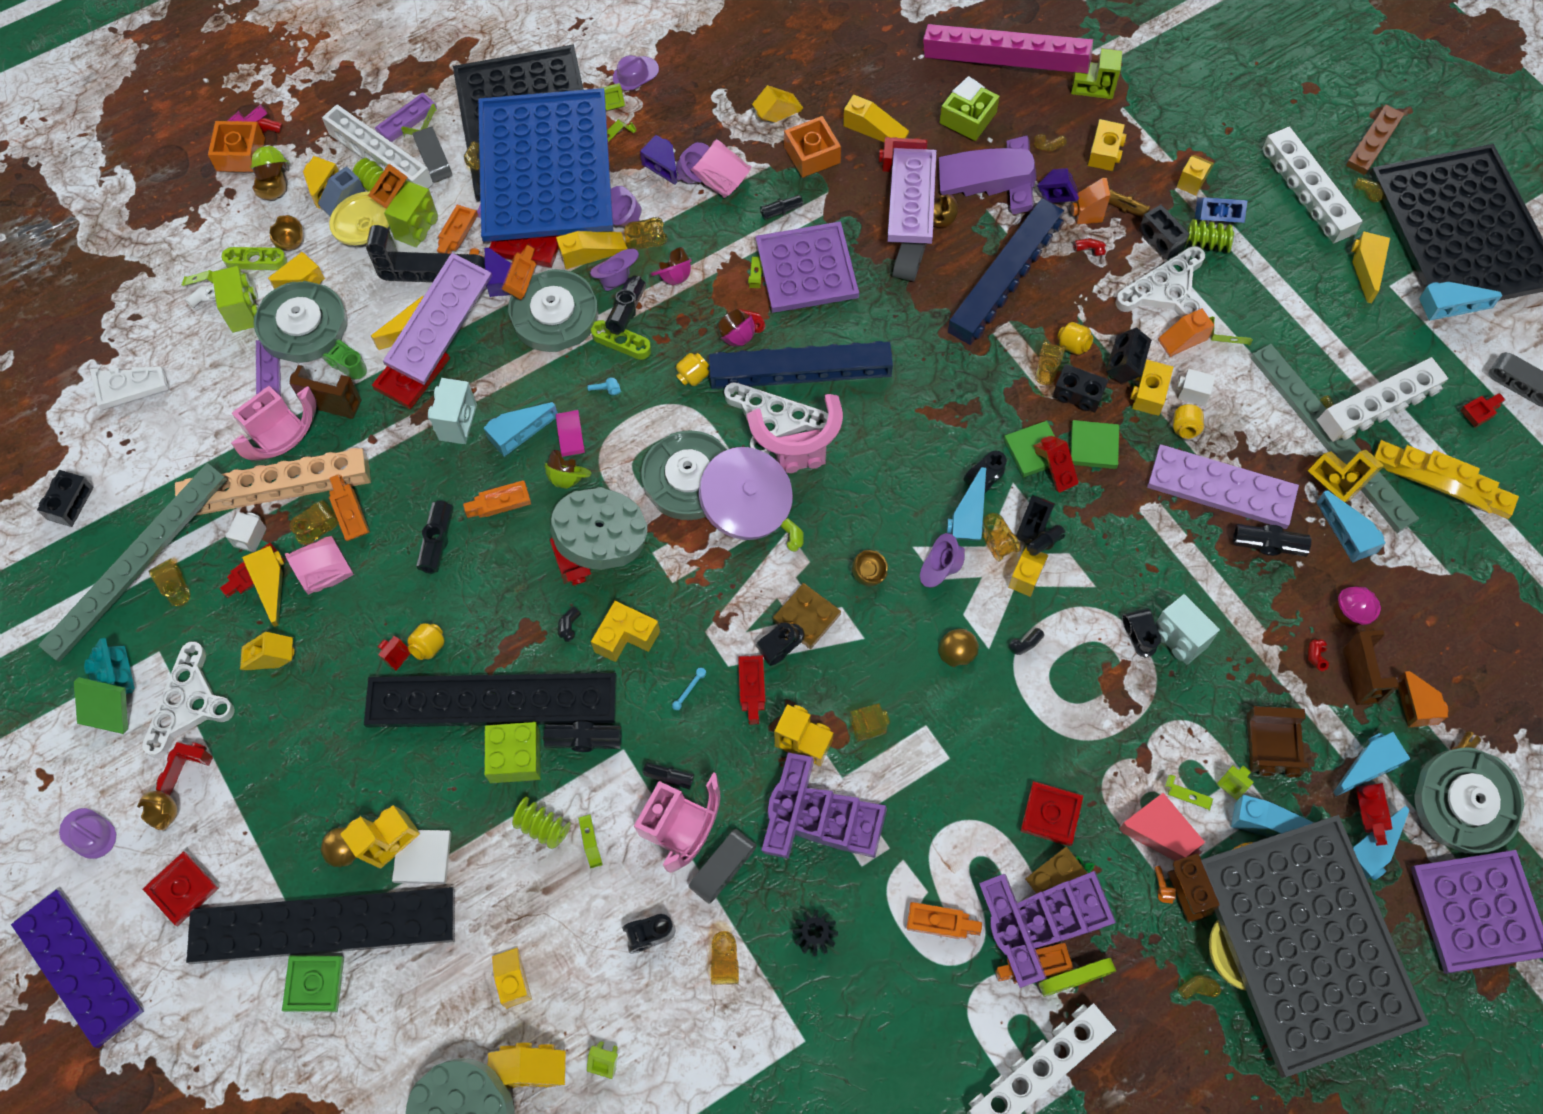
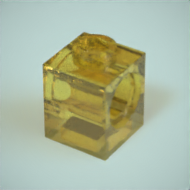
M880 703L850 712V722L857 742L886 734L887 725L890 724L887 711H882Z

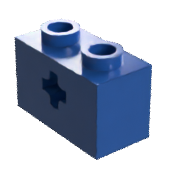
M1197 197L1195 219L1245 223L1248 200Z

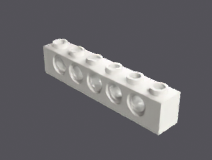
M339 105L334 106L322 117L329 135L360 157L375 161L378 166L383 168V171L388 164H391L408 177L407 181L425 188H429L433 184L426 166Z
M1287 127L1268 135L1262 148L1265 156L1270 159L1277 172L1283 176L1289 188L1299 197L1300 202L1305 205L1312 218L1318 222L1324 234L1330 238L1333 244L1355 235L1362 223V219L1293 130Z
M1431 357L1327 408L1317 421L1332 442L1341 438L1347 440L1357 430L1365 431L1377 420L1379 423L1383 422L1392 415V412L1395 411L1398 414L1404 411L1409 406L1408 404L1416 405L1423 401L1426 395L1429 394L1431 397L1443 390L1442 385L1448 380V377Z
M1094 1003L1088 1008L1083 1004L1072 1014L1075 1020L1068 1026L1063 1021L1051 1032L1055 1036L1048 1043L1043 1039L1031 1049L1034 1053L1031 1058L1026 1061L1022 1057L1010 1068L1013 1073L1005 1079L1001 1075L989 1086L992 1088V1091L984 1097L980 1093L968 1103L972 1109L967 1114H1021L1114 1033L1116 1029ZM1075 1027H1082L1086 1031L1087 1038L1085 1041L1078 1040L1075 1037ZM1055 1044L1065 1047L1067 1051L1066 1058L1061 1059L1055 1055ZM1034 1062H1041L1045 1065L1046 1075L1044 1077L1037 1076L1034 1073ZM1014 1080H1021L1025 1084L1026 1091L1023 1095H1018L1013 1091L1012 1083ZM997 1097L1004 1101L1005 1110L1003 1113H997L992 1109L991 1101L993 1098Z

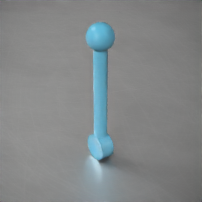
M704 668L697 669L695 678L678 701L673 702L672 708L674 710L681 709V703L699 679L706 676Z

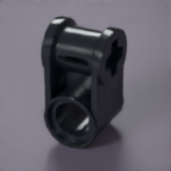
M991 451L966 473L963 481L970 486L981 467L986 468V493L1004 475L1007 462L1006 456L1000 451Z
M1146 607L1124 613L1122 616L1123 625L1131 639L1135 652L1144 658L1153 656L1161 643V635L1150 609Z
M780 623L769 634L762 637L756 643V647L769 666L776 665L802 643L805 637L804 630L797 624Z
M657 914L622 926L623 932H626L630 945L628 951L630 954L639 953L653 946L668 942L675 936L676 932L673 921L665 914ZM667 922L669 924L668 931L664 934H657L656 927L658 924Z

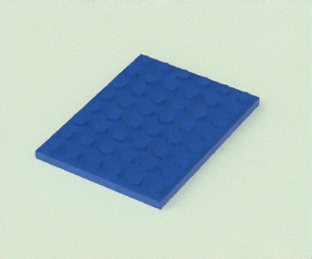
M604 88L478 99L481 237L483 242L566 235L576 231H614Z

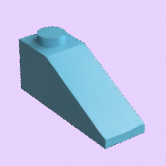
M1435 282L1425 288L1419 300L1429 321L1492 309L1500 300L1502 294L1499 291L1453 282Z
M551 402L501 414L497 418L491 419L484 427L487 439L505 457L556 419V414H558L556 406Z
M981 467L953 513L952 519H948L947 533H951L957 540H981L986 468Z
M1323 492L1316 503L1350 560L1355 562L1378 553L1386 542L1382 532L1376 528L1375 524L1331 492Z
M1394 732L1385 736L1383 733H1379L1368 739L1370 744L1361 751L1333 792L1335 796L1399 768L1410 760Z
M1242 795L1235 802L1231 827L1272 837L1314 822L1269 801Z
M1407 806L1390 817L1393 829L1385 831L1388 845L1376 846L1374 832H1371L1353 847L1366 879L1371 877L1375 881L1387 872L1383 867L1393 857L1409 813Z

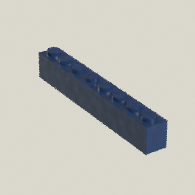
M1041 198L949 321V334L969 345L972 344L975 338L979 339L985 330L984 326L987 322L990 324L994 320L998 307L1002 308L1008 299L1007 295L1010 291L1014 292L1021 276L1025 277L1031 268L1030 264L1039 259L1042 253L1041 249L1044 246L1047 247L1053 239V233L1055 231L1059 232L1064 224L1062 219L1064 209Z
M882 341L863 344L852 343L849 345L831 344L820 347L807 346L805 348L786 347L776 350H741L732 353L717 352L709 354L711 389H723L730 383H739L752 387L892 377L893 369L890 342Z

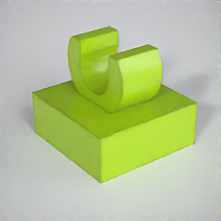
M620 83L602 87L605 91L606 111L625 106Z
M1232 765L1218 781L1217 785L1234 799L1238 800L1254 782L1248 778L1251 771L1245 766L1238 770Z
M601 1041L597 1047H591L588 1054L586 1071L613 1079L617 1066L618 1047L614 1046L612 1051L604 1050V1042Z

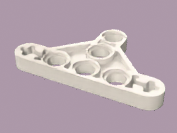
M1190 247L1121 290L1115 302L1116 307L1123 312L1132 311L1140 305L1171 309L1181 318L1190 314L1184 310L1185 306H1192L1195 311L1201 309V304L1191 294L1193 271L1202 265L1205 252L1199 247ZM1179 265L1183 271L1176 272L1171 266ZM1155 276H1163L1166 282L1160 283L1156 281ZM1145 286L1149 289V292L1141 293L1138 287ZM1177 291L1180 293L1181 296L1179 298H1174L1169 294V292Z
M730 383L724 390L725 401L731 406L742 409L746 419V414L760 408L764 424L772 423L775 425L774 430L770 432L776 437L793 435L804 430L813 431L820 429L821 432L828 420V413L739 383ZM735 391L738 392V395L731 397V394H734ZM754 397L762 400L759 405H752L749 401ZM774 404H780L783 406V410L781 412H773L771 407ZM796 411H801L805 416L798 420L793 418L792 414ZM820 419L824 420V423L816 425V422H819ZM752 436L750 441V448L755 449L754 445L757 443V441ZM767 449L761 450V451L767 453L768 455H769V453L771 452V451H769V450H767Z
M189 642L182 647L144 738L143 750L153 758L165 756L175 737L206 720L225 722L234 715L235 709L233 704L228 699L213 694L201 670L206 659V650L197 642ZM195 650L198 652L197 655L189 656V653H194ZM184 671H189V679L185 682H179V675ZM181 694L179 703L175 705L169 704V699L172 695ZM204 699V705L201 709H192V704L195 700ZM227 704L226 713L216 715L215 710L217 706ZM164 717H171V724L167 728H160V721ZM158 742L161 744L160 748H151L153 744Z

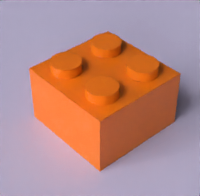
M823 116L784 130V148L802 178L840 163L841 145Z
M215 121L208 156L216 171L253 172V169L250 168L252 156L258 148L264 147L265 137L258 122Z

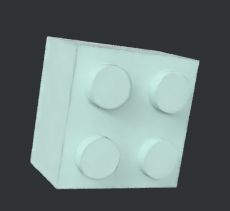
M441 378L439 386H436L434 391L435 400L433 406H430L428 410V419L431 421L439 441L466 444L477 408L476 400L469 382Z
M1185 594L1162 611L1156 622V627L1161 635V642L1166 643L1172 650L1173 655L1186 665L1205 651L1220 631Z

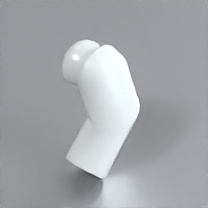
M201 286L186 298L185 301L192 308L201 301L216 300L214 287Z

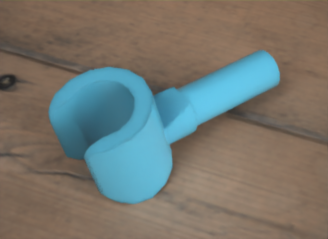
M615 378L607 379L606 383L588 385V391L607 389L610 395H616L621 392Z

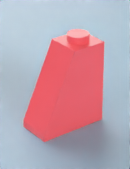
M1164 793L1127 819L1119 828L1123 834L1174 861L1197 853L1200 855L1202 852L1199 848L1205 843Z

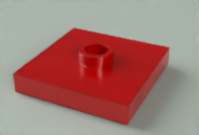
M1033 781L1020 832L1072 846L1083 795Z
M183 851L142 890L167 918L178 927L190 916V912L193 909L199 908L219 888L195 861Z

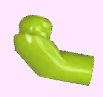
M787 518L781 524V528L790 535L787 548L792 552H796L804 544V533L795 523Z

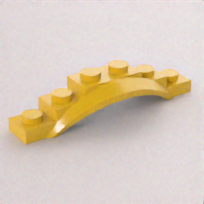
M1383 440L1379 442L1374 453V457L1384 465L1383 468L1392 474L1441 491L1484 512L1494 513L1506 519L1513 515L1519 496L1498 488L1500 482L1478 474L1480 470L1478 467L1436 450L1429 454L1409 445L1402 449Z

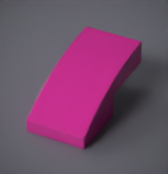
M260 104L246 117L238 111L227 121L256 122L264 117L267 111Z
M578 410L556 414L562 457L585 453Z

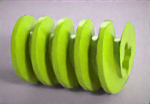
M363 158L356 163L352 172L360 178L362 186L367 191H371L383 173V168L378 166L375 161Z
M1196 219L1191 220L1187 228V232L1190 234L1187 243L1191 241L1192 247H1195L1197 242H1200L1201 249H1204L1206 243H1208L1211 251L1215 245H1218V252H1221L1223 247L1226 246L1227 253H1230L1234 240V231L1231 224H1228L1224 229L1222 223H1219L1215 228L1214 222H1210L1206 227L1204 220L1200 221L1199 225H1197Z
M523 798L514 813L513 827L515 829L521 828L524 834L529 833L532 839L538 838L541 844L547 843V847L550 849L556 848L567 836L571 822H568L563 827V817L560 816L556 821H553L554 812L551 811L547 816H544L546 807L536 811L538 803L533 802L528 806L529 798Z

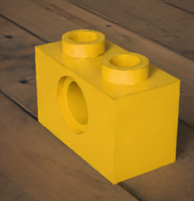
M1099 120L1088 166L1113 171L1115 163H1120L1123 151L1119 150V146H1124L1127 135L1123 134L1124 124Z
M1146 360L1142 376L1135 379L1139 381L1138 387L1134 386L1130 399L1134 400L1132 409L1157 416L1160 415L1165 403L1174 366Z

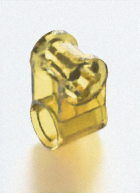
M652 217L646 220L629 222L624 228L626 246L629 249L639 250L664 245L668 237L662 228L664 225L663 220L659 217Z
M1044 340L1035 372V379L1038 383L1042 385L1053 383L1058 367L1062 362L1066 349L1065 345L1060 347L1048 343V340Z
M319 501L300 515L294 517L290 522V529L295 534L297 542L308 545L326 532L333 530L339 522L336 514L325 501Z
M990 513L985 516L982 523V537L990 548L993 557L1000 562L1004 556L1012 552H1020V543L1011 532L1004 518L997 513ZM987 525H994L998 530H991Z
M172 558L149 570V574L160 593L167 597L172 605L181 606L188 602L190 591L179 567Z
M720 931L712 939V985L739 984L737 944L734 936L728 931ZM724 938L731 944V946H727L726 951H722L721 947L717 946L722 943Z

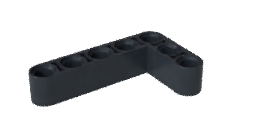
M373 225L369 228L366 250L378 277L385 281L433 283L451 255L448 253L398 252L390 231L386 227ZM456 254L485 269V258L483 256Z

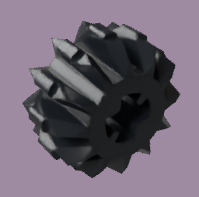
M814 910L812 918L808 912H804L803 917L806 922L797 919L795 924L799 928L793 929V935L799 936L795 940V945L800 946L805 943L802 953L806 954L809 948H812L813 957H817V949L819 948L826 955L828 953L826 945L834 947L835 942L831 938L838 937V931L830 930L836 925L835 920L826 923L829 914L825 912L821 918H818V910ZM811 928H814L816 931H822L820 932V938H816L814 935L809 936Z

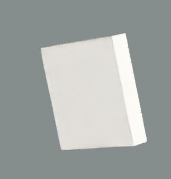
M418 830L420 835L395 855L392 881L394 883L446 884L452 833L440 830Z

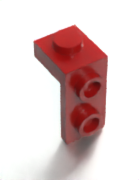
M885 137L884 149H880L879 162L883 163V171L891 172L894 148L927 149V140Z
M1047 436L1040 443L1033 445L1036 454L1047 459L1057 492L1061 493L1079 483L1066 441L1055 436Z
M551 538L550 544L564 584L571 582L572 586L586 582V577L591 575L590 569L566 559L557 550L554 540Z
M176 742L174 749L168 754L164 771L157 778L156 790L170 796L186 760L210 766L213 756L206 751L207 747L192 742L191 746Z

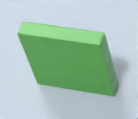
M1073 420L1071 424L1070 447L1073 464L1117 469L1119 424Z
M1047 421L1004 436V441L1023 478L1049 469L1047 459L1037 455L1033 446L1040 443L1047 436H1054Z
M80 677L74 681L77 724L124 734L128 730L126 689L124 687Z
M289 956L282 1011L338 1012L344 957Z

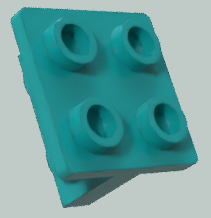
M100 638L96 646L92 648L89 658L85 660V673L89 674L90 680L124 687L126 694H131L135 687L125 646L108 647L106 638Z

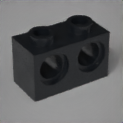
M1162 205L1144 214L1139 228L1144 237L1166 260L1184 250L1190 235Z
M1137 327L1116 335L1106 372L1121 384L1141 377L1152 339Z
M1065 364L1052 397L1060 402L1078 406L1084 411L1096 413L1109 379Z
M59 470L51 480L50 487L45 496L40 500L37 511L48 521L73 527L94 487L83 476Z

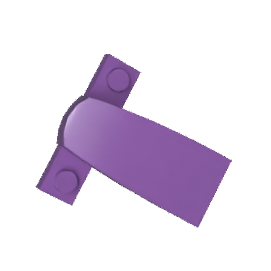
M1028 136L1007 140V148L975 150L939 157L940 192L943 196L964 192L965 196H970L985 191L990 196L1010 190L1012 214L1034 209L1033 187L1036 182L1037 173L1033 155L1030 153Z
M788 753L780 783L777 784L769 799L768 815L770 821L761 851L764 854L789 859L794 836L797 835L829 847L875 858L887 807L885 805L863 802L857 797L837 795L829 790L807 788L814 764L813 757Z
M1095 871L1035 894L1019 903L1015 899L1006 874L979 883L992 915L991 929L998 947L1005 955L1007 954L1019 988L1047 978L1035 948L1071 939L1116 923Z

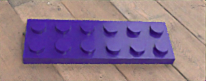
M56 889L11 924L94 1048L101 1047L144 1012L61 891Z

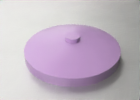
M737 447L723 451L710 461L701 476L699 500L702 510L714 527L730 537L742 540H755L768 536L779 528L791 509L793 494L787 473L773 457L758 449Z

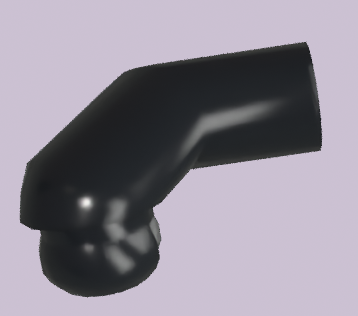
M574 606L558 621V635L565 642H570L575 637V632L571 630L572 623L581 615Z
M1035 628L1023 642L1018 638H1014L1009 644V649L1014 651L1015 655H1022L1034 648L1044 638L1045 634L1041 629Z

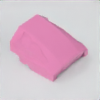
M716 139L690 170L706 186L712 188L716 193L721 194L725 198L739 186L750 172L752 166L747 165L734 152Z
M332 536L325 537L292 553L285 554L296 577L308 595L313 592H319L324 588L333 587L354 575Z

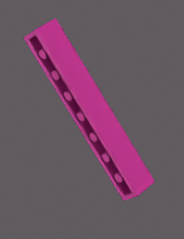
M928 24L923 39L925 58L1087 74L1089 73L1092 60L1093 39Z

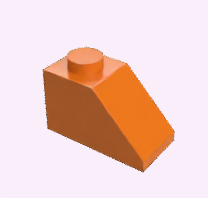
M388 164L368 196L387 209L408 177L391 164Z
M1107 178L1098 180L1078 193L1079 199L1071 204L1072 216H1075L1077 224L1103 222L1111 196Z
M1203 308L1183 316L1158 338V341L1169 357L1207 341L1215 325Z
M1410 671L1404 672L1397 679L1408 727L1439 725L1448 717V705L1443 701L1441 692Z

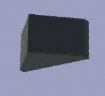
M1032 495L1015 538L1028 544L1037 539L1039 533L1045 531L1055 503Z

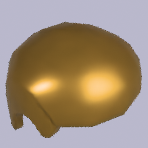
M280 170L279 175L264 180H258L255 177L254 185L252 186L255 195L266 200H274L280 197L286 189V182L282 171Z
M950 194L940 195L941 201L934 203L933 226L945 228L955 221L958 214V203Z
M278 216L276 222L270 226V240L276 248L284 251L298 248L303 241L302 224L293 216Z
M864 550L853 561L852 573L861 585H878L888 574L886 559L877 551Z
M954 629L942 638L939 643L938 652L941 659L949 666L968 665L978 655L979 644L971 632L966 629Z
M161 791L144 793L137 805L138 808L143 806L141 819L157 830H166L174 821L178 812L174 800Z
M347 827L331 830L322 840L321 854L325 862L333 867L349 866L357 858L340 835Z

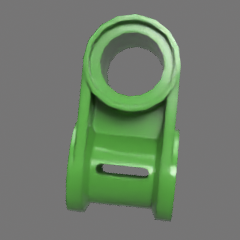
M337 340L335 346L328 353L322 355V358L328 365L349 376L351 379H361L367 373V367L360 354L341 340Z

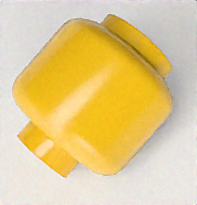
M1071 322L1062 327L1058 333L1061 349L1073 354L1080 355L1087 352L1092 346L1093 335H1091V330L1083 325Z
M688 353L677 363L676 370L679 373L676 377L684 385L689 383L695 387L709 375L708 367L710 365L699 353Z
M1185 404L1178 407L1173 414V429L1175 433L1185 439H1191L1200 435L1204 430V413L1202 409L1193 404Z
M423 623L419 625L408 637L409 652L419 660L433 658L445 643L441 628L435 624Z

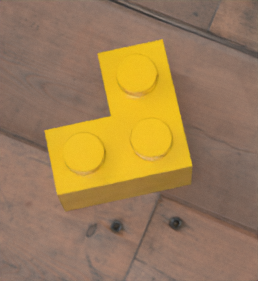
M1367 450L1360 451L1347 465L1330 451L1324 453L1308 472L1335 496L1344 502H1348L1384 465Z
M614 601L591 640L595 653L614 662L617 661L627 642L649 652L660 633L659 623L647 615Z
M787 704L774 731L775 747L788 753L813 757L814 764L821 767L832 744L834 733L826 725L810 723L811 714H808L805 708L798 705L792 707Z
M393 805L384 810L374 822L360 816L358 819L350 822L340 835L355 857L381 869L398 852L418 837L420 832L405 811Z
M532 1043L499 1046V1051L488 1053V1066L496 1072L507 1089L525 1086L546 1088L565 1085L566 1050H555V1045L552 1044L538 1045V1048H532Z

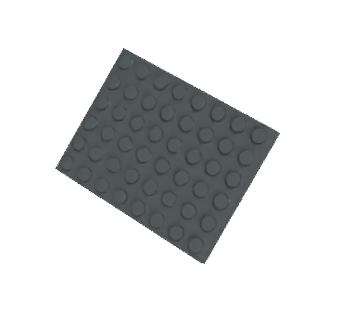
M1339 815L1201 860L1220 904L1214 911L1281 1078L1289 1077L1429 1025Z

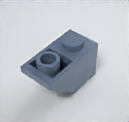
M346 166L329 178L318 205L331 217L336 206L344 199L356 193L365 192L360 178Z

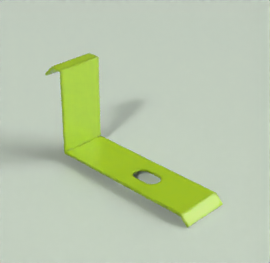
M435 104L431 105L420 130L428 127L434 112L437 111ZM403 126L401 128L404 137V134L413 135L412 133L420 131Z
M618 119L607 130V134H610L608 142L623 127L635 133V126L632 122L628 126Z
M752 256L751 274L748 280L749 288H760L762 266L760 258ZM755 267H758L757 273L754 272Z
M208 270L191 276H184L181 285L186 286L203 280H209L213 283L212 271Z
M1211 316L1210 319L1215 325V317ZM1214 328L1211 332V341L1248 344L1249 346L1253 339L1247 337L1214 334Z
M1168 775L1165 787H1169L1167 795L1210 811L1213 798L1173 784L1176 776ZM1189 795L1196 796L1197 800L1190 799Z
M591 814L579 817L584 850L590 869L602 866L603 863L596 843ZM586 828L590 829L589 833H585Z

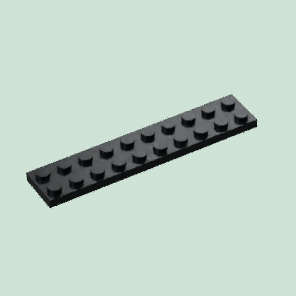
M616 673L368 677L364 726L366 728L488 726L536 722L537 725L573 724L580 721L593 724L615 723Z
M449 887L193 909L190 912L186 963L201 964L455 942V889Z

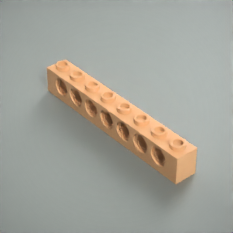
M351 448L338 453L329 452L322 456L303 457L300 460L289 462L281 461L268 466L259 465L246 470H233L230 473L222 474L228 480L195 516L331 491L334 489L329 478L338 474L342 475L345 484H350L351 487L371 483L369 460L363 448ZM192 478L175 483V497Z

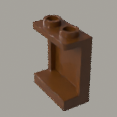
M298 365L295 372L290 376L289 384L295 394L307 386L310 388L316 400V410L351 419L354 418L362 399L349 376L341 375L337 385L333 386L311 380L302 365Z
M1374 628L1361 629L1343 649L1356 705L1381 704L1399 687L1396 677L1381 678L1374 646L1385 635L1384 630H1374Z
M1252 707L1247 713L1251 772L1259 773L1260 776L1285 774L1288 778L1301 777L1309 769V763H1304L1301 723L1306 719L1305 709Z
M1197 853L1174 861V870L1168 871L1167 875L1172 887L1176 890V897L1187 923L1212 916L1215 913L1214 910L1220 904L1199 854Z

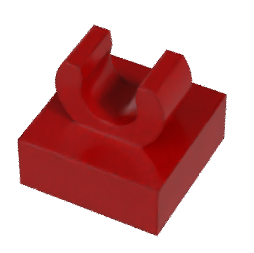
M395 636L389 642L383 639L378 645V648L382 650L378 655L395 671L411 654L408 647Z

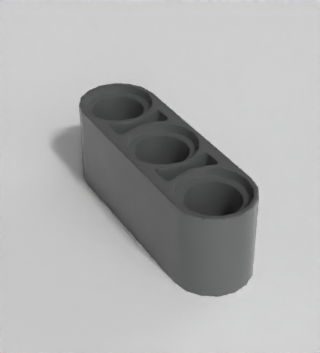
M431 126L412 133L423 162L428 168L432 182L453 176L433 127Z
M902 242L895 262L893 277L914 282L927 243Z
M1501 353L1489 370L1491 379L1534 404L1543 407V371L1514 354Z
M735 829L695 875L688 887L708 904L712 903L749 859L757 845L738 829Z

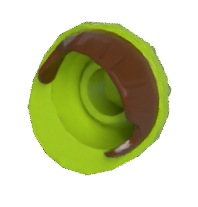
M265 146L258 148L254 152L250 168L253 169L258 180H264L279 175L282 166L287 169V165L290 162L288 159H285L277 148Z
M558 450L551 452L547 463L544 465L549 481L556 487L564 489L575 486L582 477L591 476V471L576 466L574 459L565 461Z

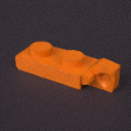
M456 205L438 235V253L451 254L452 250H458L478 216L477 210Z
M526 245L521 254L517 252L513 257L501 288L521 300L527 291L536 263L531 260L535 249L529 245Z
M338 474L330 477L329 479L334 490L329 491V499L345 540L351 541L370 533L354 489H352L350 484H345L342 475Z
M519 481L480 492L479 496L474 497V501L464 503L463 506L467 518L475 516L481 518L531 505L525 481Z
M910 902L907 930L954 939H966L967 934L980 936L982 922L969 920V914L963 913L962 910Z
M1065 943L1036 950L1046 977L1074 970ZM1007 959L1008 965L997 967L995 971L998 982L1013 979L1014 984H1017L1018 982L1009 959Z

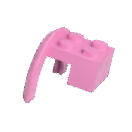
M270 386L233 411L232 415L242 430L261 448L253 447L242 434L231 442L238 454L248 460H265L279 456L296 446L307 433L316 412V400L310 388L307 386L296 394L303 407L301 421L288 409L282 397Z
M831 394L825 395L828 420L821 432L818 429L776 437L765 426L760 408L746 414L750 431L755 440L765 449L776 454L777 462L780 463L787 473H795L799 469L804 468L814 469L826 464V446L837 436L843 420L839 396Z
M714 772L706 785L709 792L707 809L685 799L681 791L659 781L634 824V828L640 837L670 851L663 863L667 872L673 873L689 864L704 845L713 827L721 796L719 781Z

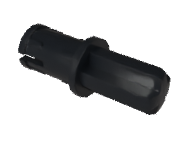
M801 195L785 200L779 198L776 202L760 206L761 215L764 220L780 214L785 215L786 211L803 206V200Z
M1055 525L1047 532L1039 533L1038 538L1027 545V551L1030 552V555L1036 556L1045 549L1053 548L1057 541L1065 537L1066 534H1063L1065 533L1064 528L1060 525Z
M646 763L643 769V775L646 777L664 781L667 785L671 784L688 790L691 789L694 779L693 773L673 769L671 765L669 768L652 763Z

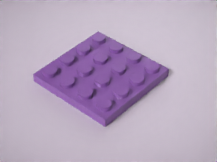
M841 221L755 236L772 313L859 298V290Z
M1516 850L1411 867L1444 974L1543 959V925Z

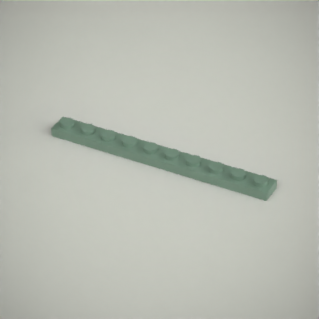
M1269 344L1252 354L1251 360L1327 451H1332L1347 465L1361 449L1351 438L1347 440L1341 438L1332 442L1317 421L1326 408L1272 344ZM1380 472L1361 489L1363 494L1397 534L1419 520Z
M206 463L38 646L56 661L60 662L228 479Z

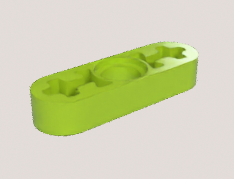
M229 247L221 254V258L227 268L239 266L240 270H279L287 263V258L280 248ZM254 255L260 256V258L255 262L249 261V259Z
M604 320L596 321L591 328L592 338L597 343L639 360L646 359L651 354L650 341L646 337L626 329L619 335L612 334L606 328V321ZM619 336H625L627 341L618 344L615 342V339ZM642 345L645 347V349L637 350V347L640 348Z
M1107 958L1051 977L1038 984L1043 997L1105 977L1116 972L1112 959Z

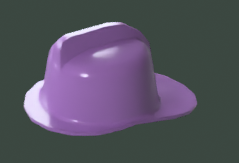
M625 56L618 62L617 69L613 74L614 84L620 83L622 90H634L656 77L659 72V66L650 57Z
M697 142L687 148L681 154L676 164L678 173L676 179H682L690 184L702 182L690 169L696 165L710 147L704 143Z
M623 186L611 188L613 224L623 227H631L635 223L640 225L639 218L642 208L635 196Z
M636 249L623 250L591 269L590 274L594 278H599L606 291L617 288L626 282L630 274L629 266L638 259L639 253Z
M945 533L941 535L934 543L931 552L923 563L920 579L925 587L931 588L939 585L946 576L955 574L962 568L965 560V549L958 545L957 539L952 534Z
M80 808L70 812L63 819L59 829L61 841L70 849L88 859H97L105 856L112 850L116 842L117 834L114 826L108 820L87 808Z

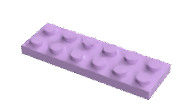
M894 148L888 242L932 244L936 150Z
M451 253L384 358V365L425 385L490 281L492 273Z
M1161 444L1158 448L1147 488L1266 524L1278 525L1283 529H1287L1290 524L1299 487L1297 484Z

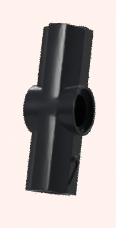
M633 275L627 278L622 290L616 294V302L605 322L606 328L612 334L619 335L621 332H624L630 319L636 315V307L646 288V282L640 276Z
M438 500L432 502L427 525L422 530L423 541L416 565L418 570L430 574L438 572L443 549L448 544L447 533L454 509L452 504ZM434 535H439L438 538L431 539Z
M1237 524L1233 534L1235 546L1260 549L1261 553L1270 556L1286 553L1307 557L1312 541L1310 535L1287 532L1278 525L1255 527Z
M584 721L574 722L573 725H545L544 747L571 748V750L576 752H591L593 749H621L622 728L621 726H596L591 722Z

